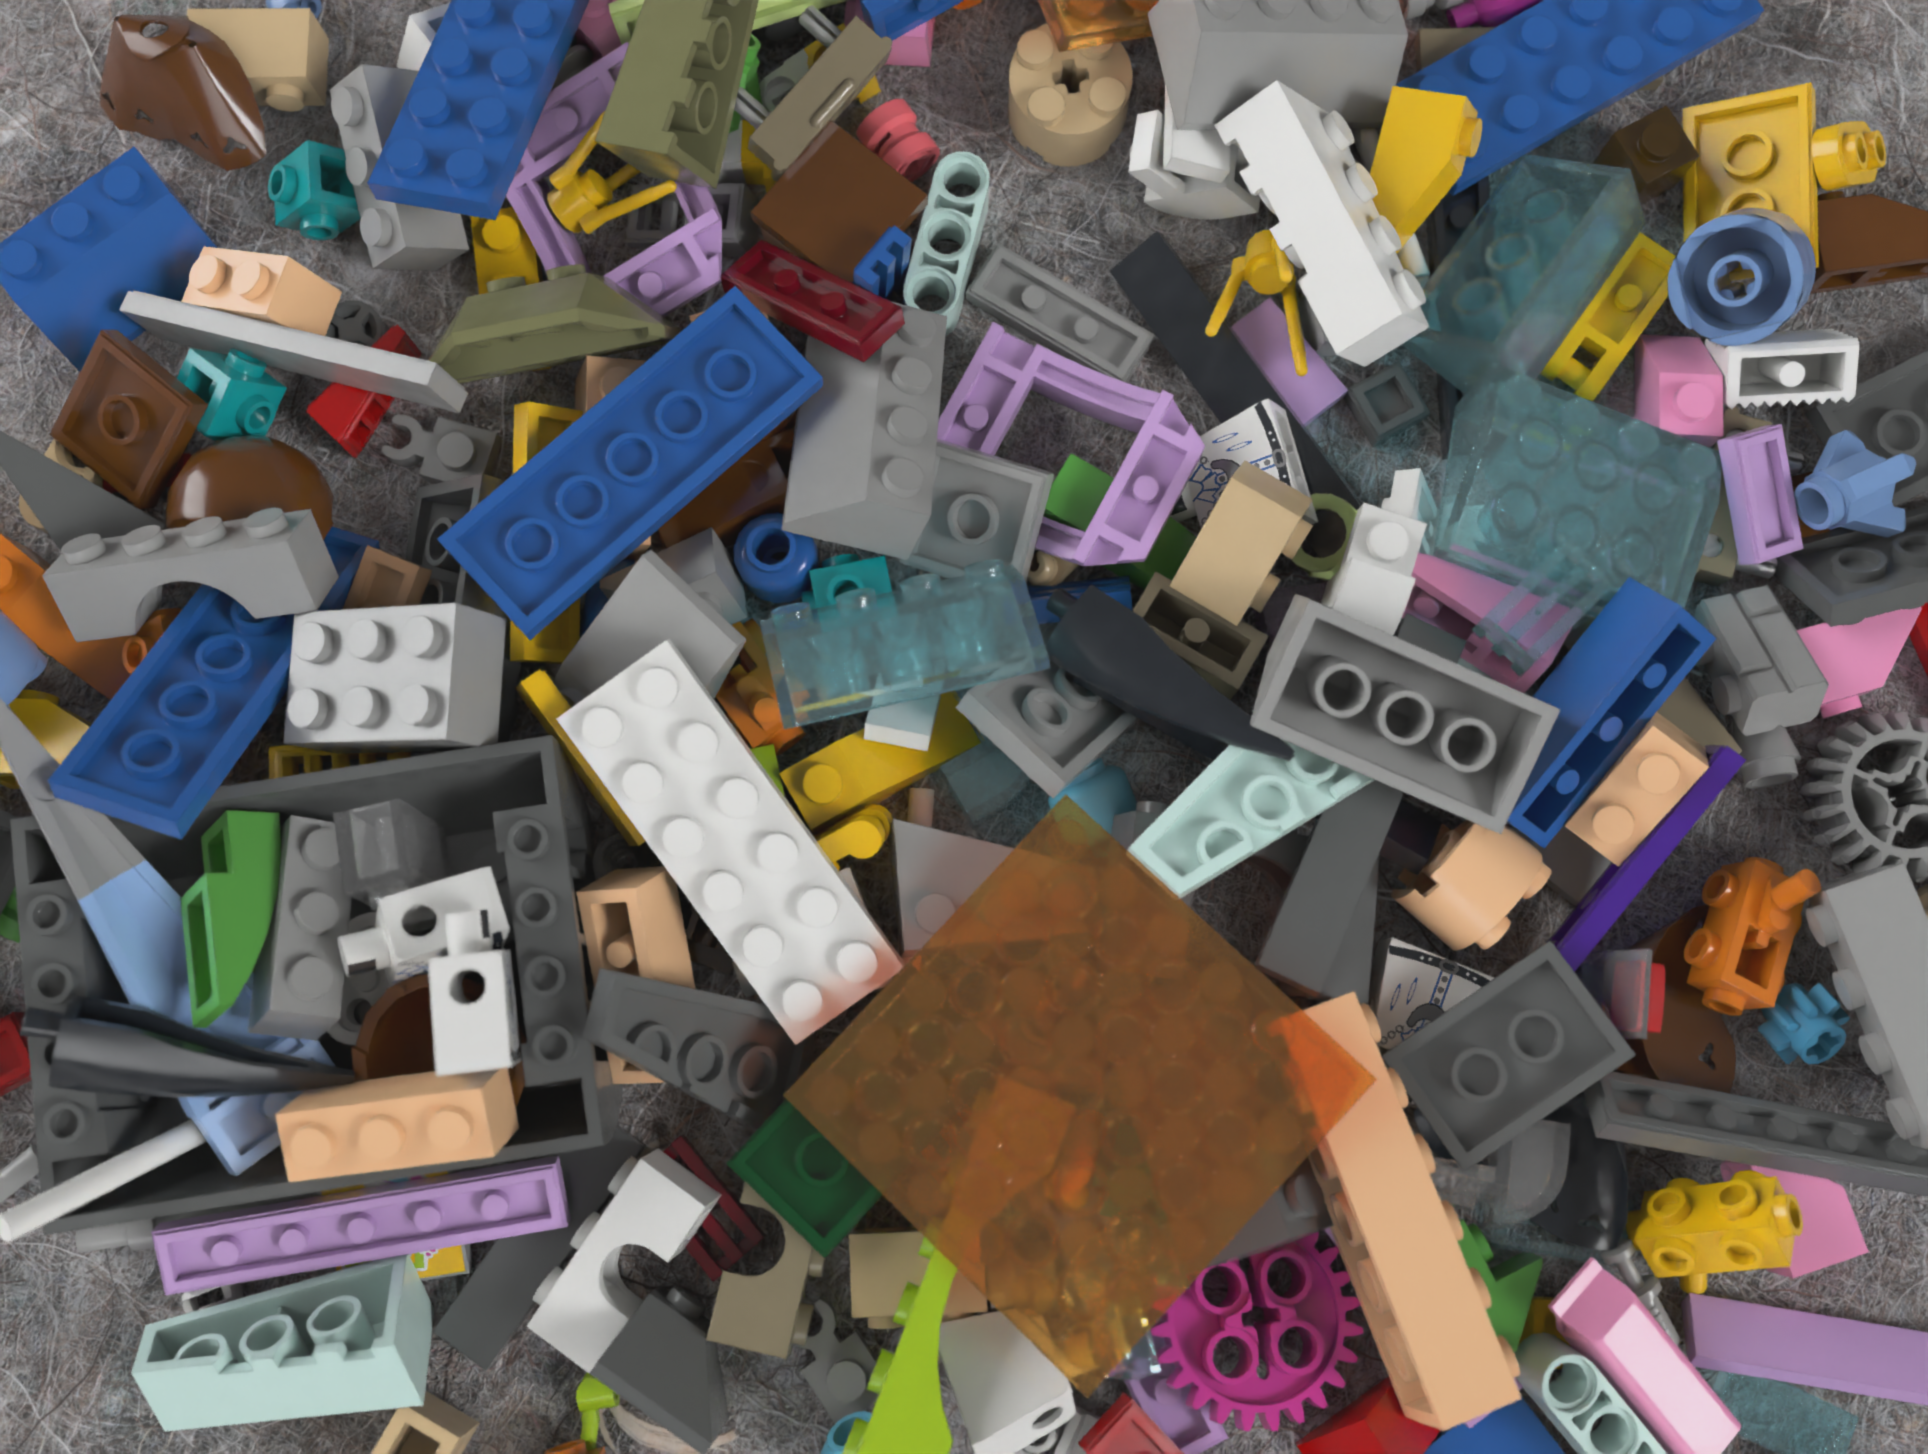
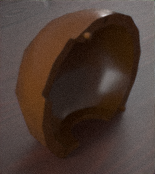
M263 435L230 437L216 440L190 456L168 491L166 525L167 529L186 527L196 520L212 516L221 518L222 522L244 519L268 508H280L283 513L311 509L324 540L334 524L332 521L334 495L318 466L300 450L277 439Z
M429 973L415 975L385 989L384 994L367 1011L356 1044L352 1047L353 1071H355L354 1082L436 1071ZM467 975L463 977L462 991L467 999L477 1002L485 992L484 980ZM518 1016L521 1044H527L526 1030ZM523 1060L512 1067H508L515 1107L518 1104L525 1084Z

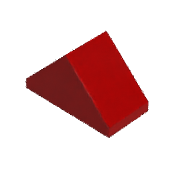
M1388 1376L1295 1442V1445L1301 1454H1424L1441 1430L1405 1417Z

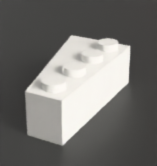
M1276 80L1214 125L1225 145L1230 146L1234 144L1243 151L1249 166L1239 173L1251 195L1256 196L1259 194L1268 209L1277 215L1280 222L1270 228V231L1280 250L1284 251L1289 260L1298 268H1305L1307 274L1302 276L1298 283L1336 355L1366 367L1429 328L1420 307L1426 302L1424 291L1415 276L1409 270H1404L1396 253L1402 247L1400 238L1389 220L1383 215L1380 216L1372 198L1378 195L1377 187L1365 167L1355 162L1349 146L1354 143V136L1344 118L1337 111L1326 112Z

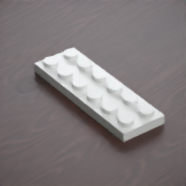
M670 639L665 640L557 718L562 728L795 1045L905 968L903 959Z

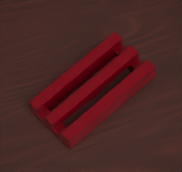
M683 1134L674 1140L663 1152L673 1160L680 1155L699 1179L721 1194L717 1202L745 1235L740 1242L736 1243L710 1211L701 1225L725 1255L718 1260L697 1233H695L685 1247L714 1282L722 1275L723 1271L728 1270L767 1235Z

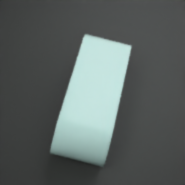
M962 151L948 154L939 162L935 169L928 194V205L923 212L903 288V301L906 306L920 309L916 303L927 295H937L947 302L942 309L932 312L947 316L946 336L954 330L959 320L989 202V171L986 164L979 156ZM957 184H968L976 191L967 197H956L947 190ZM943 239H952L962 246L958 251L951 254H941L932 248L937 241Z
M1544 1332L1532 1334L1520 1343L1515 1352L1520 1369V1376L1516 1377L1517 1380L1577 1454H1667L1597 1367L1586 1357L1555 1335ZM1563 1363L1561 1374L1555 1381L1548 1384L1552 1371ZM1603 1415L1601 1424L1590 1433L1592 1424L1598 1417Z

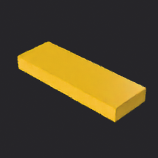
M539 669L515 687L516 691L546 732L560 743L575 772L629 846L641 845L645 842V839L557 721V718L571 709V707L546 672H541Z

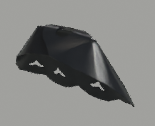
M1584 1091L1487 1156L1490 1159L1489 1164H1485L1480 1160L1466 1171L1461 1170L1417 1108L1413 1111L1417 1127L1431 1150L1455 1171L1474 1182L1506 1188L1524 1215L1536 1225L1567 1242L1589 1249L1604 1251L1617 1248L1628 1221V1172L1624 1142L1596 1137ZM1536 1192H1556L1558 1212L1552 1210L1548 1201H1543L1536 1197ZM1597 1213L1606 1231L1604 1233L1600 1232L1594 1225L1580 1226L1578 1221L1590 1218L1593 1214Z

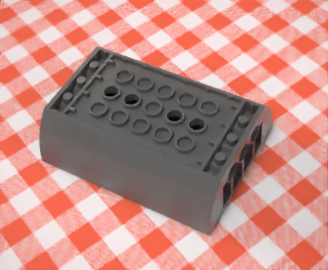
M552 735L218 787L182 839L104 814L180 897L205 874L201 836L226 810L279 813L280 828L291 815L358 826L349 922L361 914L377 912L378 901L385 896L491 866L510 928L503 950H510L517 1014L527 1035V1044H521L525 1084L518 1104L515 1107L519 1129L494 1157L288 1182L281 1145L241 1174L235 1176L227 1172L208 1142H205L43 1225L44 1235L604 1146L610 1142L619 1119L623 1084H613L607 1051L583 1038L595 988L576 892L599 879L591 818L574 769L564 749ZM29 816L10 819L25 1009L27 1010L29 1006L65 1012L74 995L130 1005L36 817ZM367 1000L358 1003L354 1010L355 1020L360 1025L363 1023L365 1014L372 1007ZM326 1031L318 1041L335 1067L353 1071L352 1047L355 1045L341 1043ZM28 1036L41 1193L191 1119L185 1114L177 1097L95 1093L49 1087L50 1070L56 1041Z

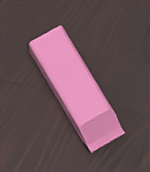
M1590 1257L1548 1305L1549 1309L1556 1316L1557 1330L1573 1349L1597 1367L1667 1454H1721L1740 1431V1422L1634 1292L1604 1270L1595 1258Z

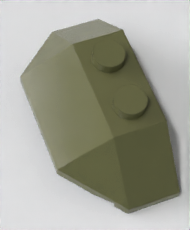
M575 264L547 270L548 281L526 285L524 277H508L487 282L488 293L470 296L465 299L428 361L437 363L457 382L465 384L585 360L586 356L602 357L664 345L681 331L675 324L608 277L586 273L585 265Z

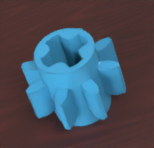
M1791 983L1783 986L1777 996L1774 1008H1762V1014L1767 1022L1761 1024L1758 1027V1031L1786 1064L1794 1061L1798 1055L1807 1064H1818L1830 1059L1842 1048L1846 1040V1032L1840 1025L1849 1021L1850 1016L1840 1007L1841 1004L1821 983L1816 984L1809 992L1801 984Z

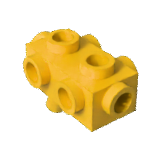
M1742 1170L1733 1174L1728 1182L1701 1185L1692 1179L1675 1178L1670 1180L1664 1189L1644 1191L1641 1209L1628 1212L1626 1230L1628 1239L1632 1241L1636 1251H1641L1657 1278L1679 1276V1285L1684 1292L1688 1294H1702L1707 1289V1274L1791 1266L1794 1238L1802 1234L1803 1219L1796 1197L1792 1193H1785L1777 1176L1767 1177L1757 1171Z

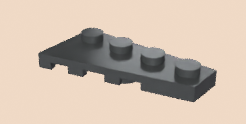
M600 968L583 1038L757 1131L807 1077L817 1030L795 1045L765 1004Z

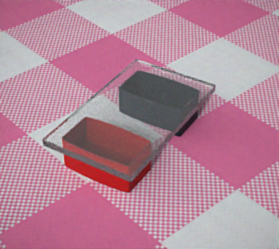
M1634 949L1590 952L1574 973L1624 1039H1647V1033H1660L1664 1009L1665 966L1652 963V950Z

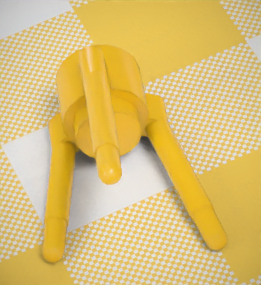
M605 111L601 113L594 125L590 127L567 161L549 175V180L555 187L547 194L549 206L558 220L568 230L577 234L582 230L587 234H591L605 222L656 201L674 192L677 187L673 180H667L607 205L613 200L612 192L641 171L628 163L605 180L592 169H588L584 173L577 171L597 144L595 139Z
M1263 230L1254 234L1249 239L1244 257L1233 259L1231 275L1211 314V318L1205 328V333L1209 337H1214L1217 334L1243 281H1248L1249 285L1260 294L1273 295L1280 292L1283 297L1295 372L1298 376L1302 377L1307 374L1308 367L1296 297L1294 264L1289 260L1284 251L1280 250L1271 231Z

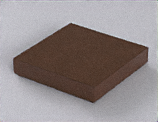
M831 120L751 210V216L756 224L801 259L853 283L854 268L884 232L894 225L904 232L928 205V195Z
M101 329L50 435L137 508H155L209 404L118 330Z

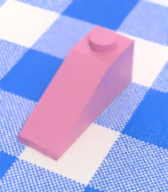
M1418 552L1411 577L1416 579L1402 619L1406 614H1409L1466 640L1461 658L1499 683L1525 693L1552 664L1580 613L1526 577Z

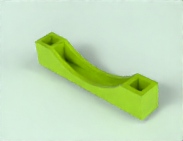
M999 1076L994 1091L981 1087L967 1125L979 1129L970 1155L957 1150L943 1186V1190L955 1194L945 1220L932 1216L918 1255L930 1259L922 1283L918 1286L907 1282L893 1318V1322L905 1326L895 1353L885 1349L881 1350L867 1390L879 1394L869 1422L858 1417L855 1418L842 1454H949L953 1438L942 1404L938 1371L940 1324L951 1283L969 1246L991 1217L1020 1191L1051 1173L1076 1105L1003 1076Z

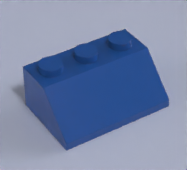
M134 146L0 243V284L17 306L80 372L101 329L118 330L130 341H133L146 331L142 326L119 311L128 291L133 292L135 290L182 301L189 284L190 270L199 259L203 246L218 248V246L166 180Z

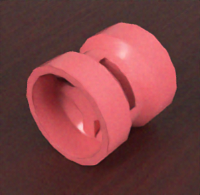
M893 99L877 107L866 116L857 130V138L861 144L910 182L925 174L940 155V149L930 134L920 132L917 128L916 114L904 99Z

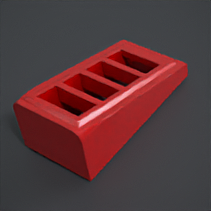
M398 324L396 326L393 325L371 346L414 358H420L422 354ZM333 382L307 406L305 411L352 457L356 458L370 440L395 397Z

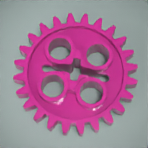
M1319 1232L1279 1248L1248 1256L1250 1266L1248 1268L1247 1280L1244 1272L1240 1269L1239 1259L1186 1274L1178 1248L1165 1246L1162 1251L1173 1264V1268L1170 1272L1151 1271L1149 1275L1156 1283L1164 1287L1163 1296L1144 1299V1305L1161 1312V1321L1150 1324L1144 1328V1331L1148 1335L1164 1337L1166 1345L1157 1350L1151 1357L1153 1362L1159 1364L1173 1362L1176 1366L1165 1382L1169 1388L1178 1389L1190 1384L1191 1389L1185 1403L1187 1407L1198 1410L1210 1399V1421L1222 1425L1233 1409L1236 1428L1249 1432L1254 1423L1256 1413H1258L1259 1420L1264 1429L1278 1431L1280 1422L1279 1410H1282L1291 1422L1301 1424L1304 1422V1411L1301 1401L1305 1400L1314 1407L1325 1409L1328 1405L1320 1386L1325 1383L1343 1388L1346 1383L1342 1376L1334 1369L1337 1361L1356 1363L1358 1359L1351 1350L1343 1346L1344 1337L1363 1334L1362 1327L1346 1321L1345 1312L1360 1306L1358 1298L1342 1296L1340 1287L1350 1281L1348 1272L1332 1271L1329 1266L1339 1253L1337 1246H1326L1316 1250L1314 1245L1319 1235ZM1276 1259L1283 1260L1289 1266L1292 1274L1291 1285L1281 1296L1276 1295L1270 1289L1267 1281L1268 1269ZM1214 1267L1220 1269L1228 1281V1293L1225 1299L1215 1306L1206 1300L1202 1291V1280L1205 1274ZM1252 1306L1262 1307L1264 1320L1255 1322L1254 1327L1243 1325L1242 1313L1252 1310ZM1293 1327L1301 1336L1303 1351L1295 1363L1287 1365L1280 1356L1278 1344L1281 1335L1287 1329ZM1228 1336L1237 1344L1239 1361L1230 1373L1222 1375L1215 1368L1213 1350L1222 1338ZM1259 1352L1262 1360L1266 1363L1267 1374L1262 1379L1258 1377L1256 1371L1259 1362Z

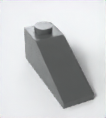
M0 430V466L60 551L70 540L86 534H99L103 539L124 536L137 528L148 525L160 526L161 530L167 529V525Z

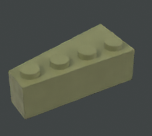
M644 0L595 141L648 177L716 189L759 0Z

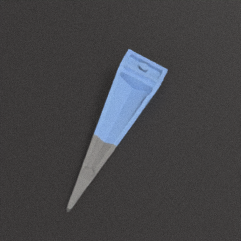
M0 698V748L130 1005L146 1007L193 1027L181 897L103 813L54 797L48 780L60 765ZM253 972L230 1008L207 1028H196L251 1047L335 1066L318 1040L248 1033L254 981ZM305 1090L236 1097L177 1098L187 1117L193 1120L230 1175L238 1176L281 1145L275 1114Z

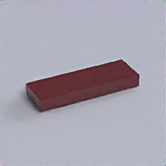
M762 239L721 274L724 293H727L736 286L758 310L863 363L905 324L901 306Z

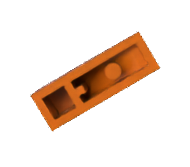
M0 533V609L37 647L111 700L131 675L124 667L122 659L124 644L130 636L76 642L42 577L51 565L30 548Z

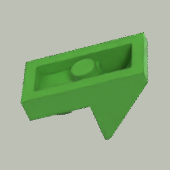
M1459 1218L1463 1230V1239L1457 1242L1468 1268L1474 1267L1480 1273L1487 1286L1491 1298V1307L1485 1310L1496 1336L1502 1335L1511 1346L1513 1352H1516L1542 1268V1256L1525 1251L1489 1269L1486 1263L1494 1260V1256L1486 1238L1475 1223L1467 1226L1464 1219Z

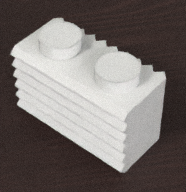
M1817 329L1773 332L1761 340L1738 346L1720 345L1708 341L1709 339L1707 338L1705 340V347L1723 375V405L1730 409H1733L1736 405L1745 409L1749 404L1758 408L1762 403L1769 407L1775 403L1784 407L1788 402L1797 406L1801 401L1808 405L1813 401L1823 404L1826 400L1836 403L1840 399L1849 403L1855 397L1859 341L1858 338H1853V336H1848V334H1843V332L1838 330Z

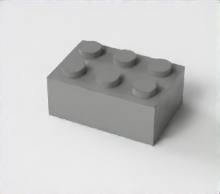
M458 603L311 611L294 614L283 743L336 754L442 752L498 744L506 618Z

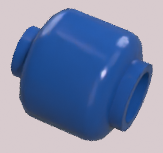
M779 512L762 514L750 520L738 533L733 548L734 565L748 590L758 598L773 603L792 602L801 597V592L809 591L812 587L809 571L820 569V556L814 539L781 530L783 514Z

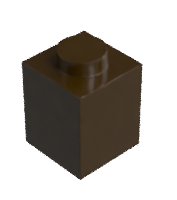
M1666 105L1614 132L1591 166L1622 215L1673 189L1699 158V154Z

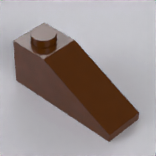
M1832 191L1817 196L1819 267L1816 268L1815 280L1810 294L1928 278V211L1874 194L1845 197V193L1842 191Z

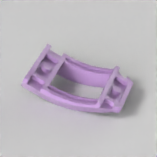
M629 42L624 43L551 90L506 194L546 271L561 266L583 264L585 265L586 273H592L574 233L558 220L550 208L547 194L551 190L544 177L560 168L567 161L590 127L594 125L601 113L606 111ZM675 182L677 187L674 192L685 213L688 224L604 275V277L614 281L663 317L721 282L722 218L707 187Z
M992 322L939 418L937 439L995 455L1030 390L1092 418L1138 433L1086 532L1043 516L1035 549L1081 566L1144 562L1148 558L1205 449V445L1192 424L1189 426L1173 400L1174 395L1164 390L1161 393L1147 390L1104 375L1039 344L1033 346L1005 332L1003 326Z

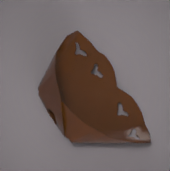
M123 14L115 17L102 74L100 106L119 130L138 132L158 140L175 139L180 144L192 149L198 156L226 171L247 167L266 156L265 127L252 87L238 59L224 40L210 30L189 20L188 16ZM152 23L168 27L167 31L156 37L148 38L142 34L143 29ZM196 43L194 47H189V44ZM108 92L110 100L115 110L112 108L109 100H106L103 97V94H106ZM138 108L154 122H150L144 117L137 119L135 115L138 113ZM197 132L208 148L201 141L194 140L191 135ZM229 137L247 147L246 149L235 147L229 153L223 152Z
M1709 905L1692 908L1608 960L1604 1013L1613 1025L1616 977L1619 962L1647 961L1665 966V995L1660 1033H1636L1617 1029L1635 1053L1634 1057L1614 1069L1617 1072L1730 1093L1736 1071L1735 1044L1721 1018L1723 1014L1702 1004L1704 992L1686 983L1692 965L1685 961L1684 949L1691 937V931L1695 929L1700 919L1703 920L1701 927L1703 928ZM1708 1043L1713 1045V1051L1710 1055V1059L1715 1064V1069L1713 1070L1705 1062L1698 1059L1705 1051Z

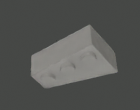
M897 819L892 820L889 844L898 946L901 958L1047 946L1054 941H1059L1062 944L1091 942L1103 934L1096 868Z

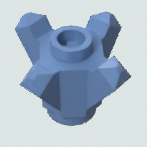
M1850 430L1839 432L1829 438L1812 474L1806 476L1804 482L1795 489L1794 498L1797 514L1807 526L1815 530H1824L1826 528L1832 530L1842 527L1883 537H1890L1904 532L1906 528L1905 509L1894 507L1892 499L1896 482L1913 475L1916 461L1914 457L1904 453L1886 460L1867 450L1864 443Z

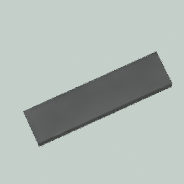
M617 1124L613 1137L604 1146L558 1153L556 1156L559 1155L571 1216L568 1227L497 1239L433 1332L485 1371L491 1368L535 1306L536 1302L532 1299L539 1286L556 1266L562 1267L574 1250L570 1242L575 1233L591 1213L595 1211L599 1214L613 1194L608 1190V1186L616 1173L631 1156L637 1159L646 1144Z

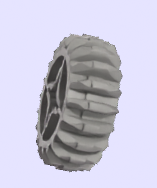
M1894 711L1886 714L1885 718L1881 713L1872 712L1861 716L1858 723L1850 720L1840 724L1835 730L1836 737L1824 738L1816 746L1822 758L1811 759L1803 767L1817 779V782L1802 785L1799 791L1805 797L1815 799L1816 806L1806 810L1801 818L1811 822L1819 820L1823 830L1817 832L1812 842L1818 845L1833 842L1836 846L1832 852L1830 862L1841 865L1852 861V873L1904 863L1912 883L1925 881L1926 877H1928V718L1920 717L1910 722L1907 711ZM1873 748L1893 752L1890 762L1881 764L1879 771L1874 769L1864 772L1856 768L1863 756ZM1886 787L1891 788V790L1894 792V793H1893L1891 796H1889V797H1896V800H1897V805H1896V806L1899 807V808H1895V807L1891 804V802H1892L1895 798H1889V797H1888V793H1887V792H1888V789H1887ZM1854 804H1855V806L1857 807V809H1858V811H1859L1860 819H1859V817H1858V815H1857V813H1856V810H1855V808H1854ZM1922 823L1927 826L1920 839L1909 848H1900L1892 845L1895 834L1904 832L1907 824Z

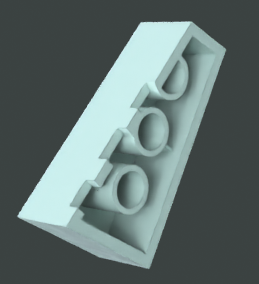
M409 1254L377 1259L145 1325L131 1374L164 1432L423 1406L435 1309Z

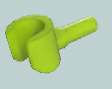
M588 1372L585 1373L576 1392L577 1406L579 1411L582 1412L580 1439L585 1440L587 1451L596 1448L600 1421L599 1409L617 1407L620 1395Z

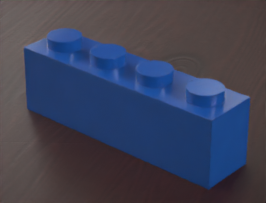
M1629 577L1532 696L1561 710L1510 814L1508 822L1545 849L1717 638L1681 605Z

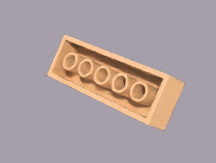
M1355 991L1278 1019L1260 1028L1267 1049L1274 1060L1275 1070L1291 1113L1298 1124L1300 1137L1315 1177L1323 1190L1325 1203L1334 1225L1330 1227L1405 1417L1444 1431L1522 1399L1514 1381V1378L1520 1376L1517 1359L1507 1340L1502 1335L1496 1336L1485 1310L1491 1307L1489 1291L1480 1273L1474 1267L1468 1268L1457 1242L1463 1239L1461 1223L1452 1205L1446 1199L1440 1201L1430 1176L1436 1170L1433 1155L1422 1135L1419 1133L1413 1134L1403 1110L1404 1107L1408 1106L1407 1093L1398 1073L1393 1068L1386 1069L1376 1045L1377 1042L1381 1041V1031L1371 1008L1366 1003L1360 1004Z

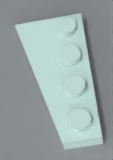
M1283 739L1281 740L1295 750L1294 757L1290 761L1229 745L1128 848L1126 856L1175 901H1178L1375 779Z

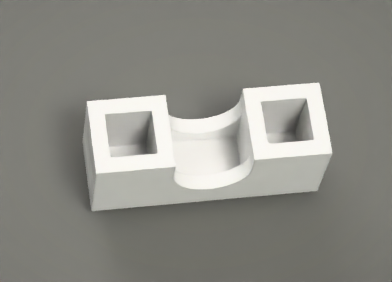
M660 1149L640 1158L639 1161L631 1156L622 1165L608 1186V1190L615 1195L602 1216L594 1211L583 1222L570 1242V1245L578 1251L565 1270L556 1266L549 1273L532 1299L540 1307L527 1324V1327L588 1373L591 1372L597 1361L643 1302L641 1298L625 1286L620 1277L618 1259L623 1246L627 1244L644 1246L668 1263L685 1249L721 1196L720 1193Z

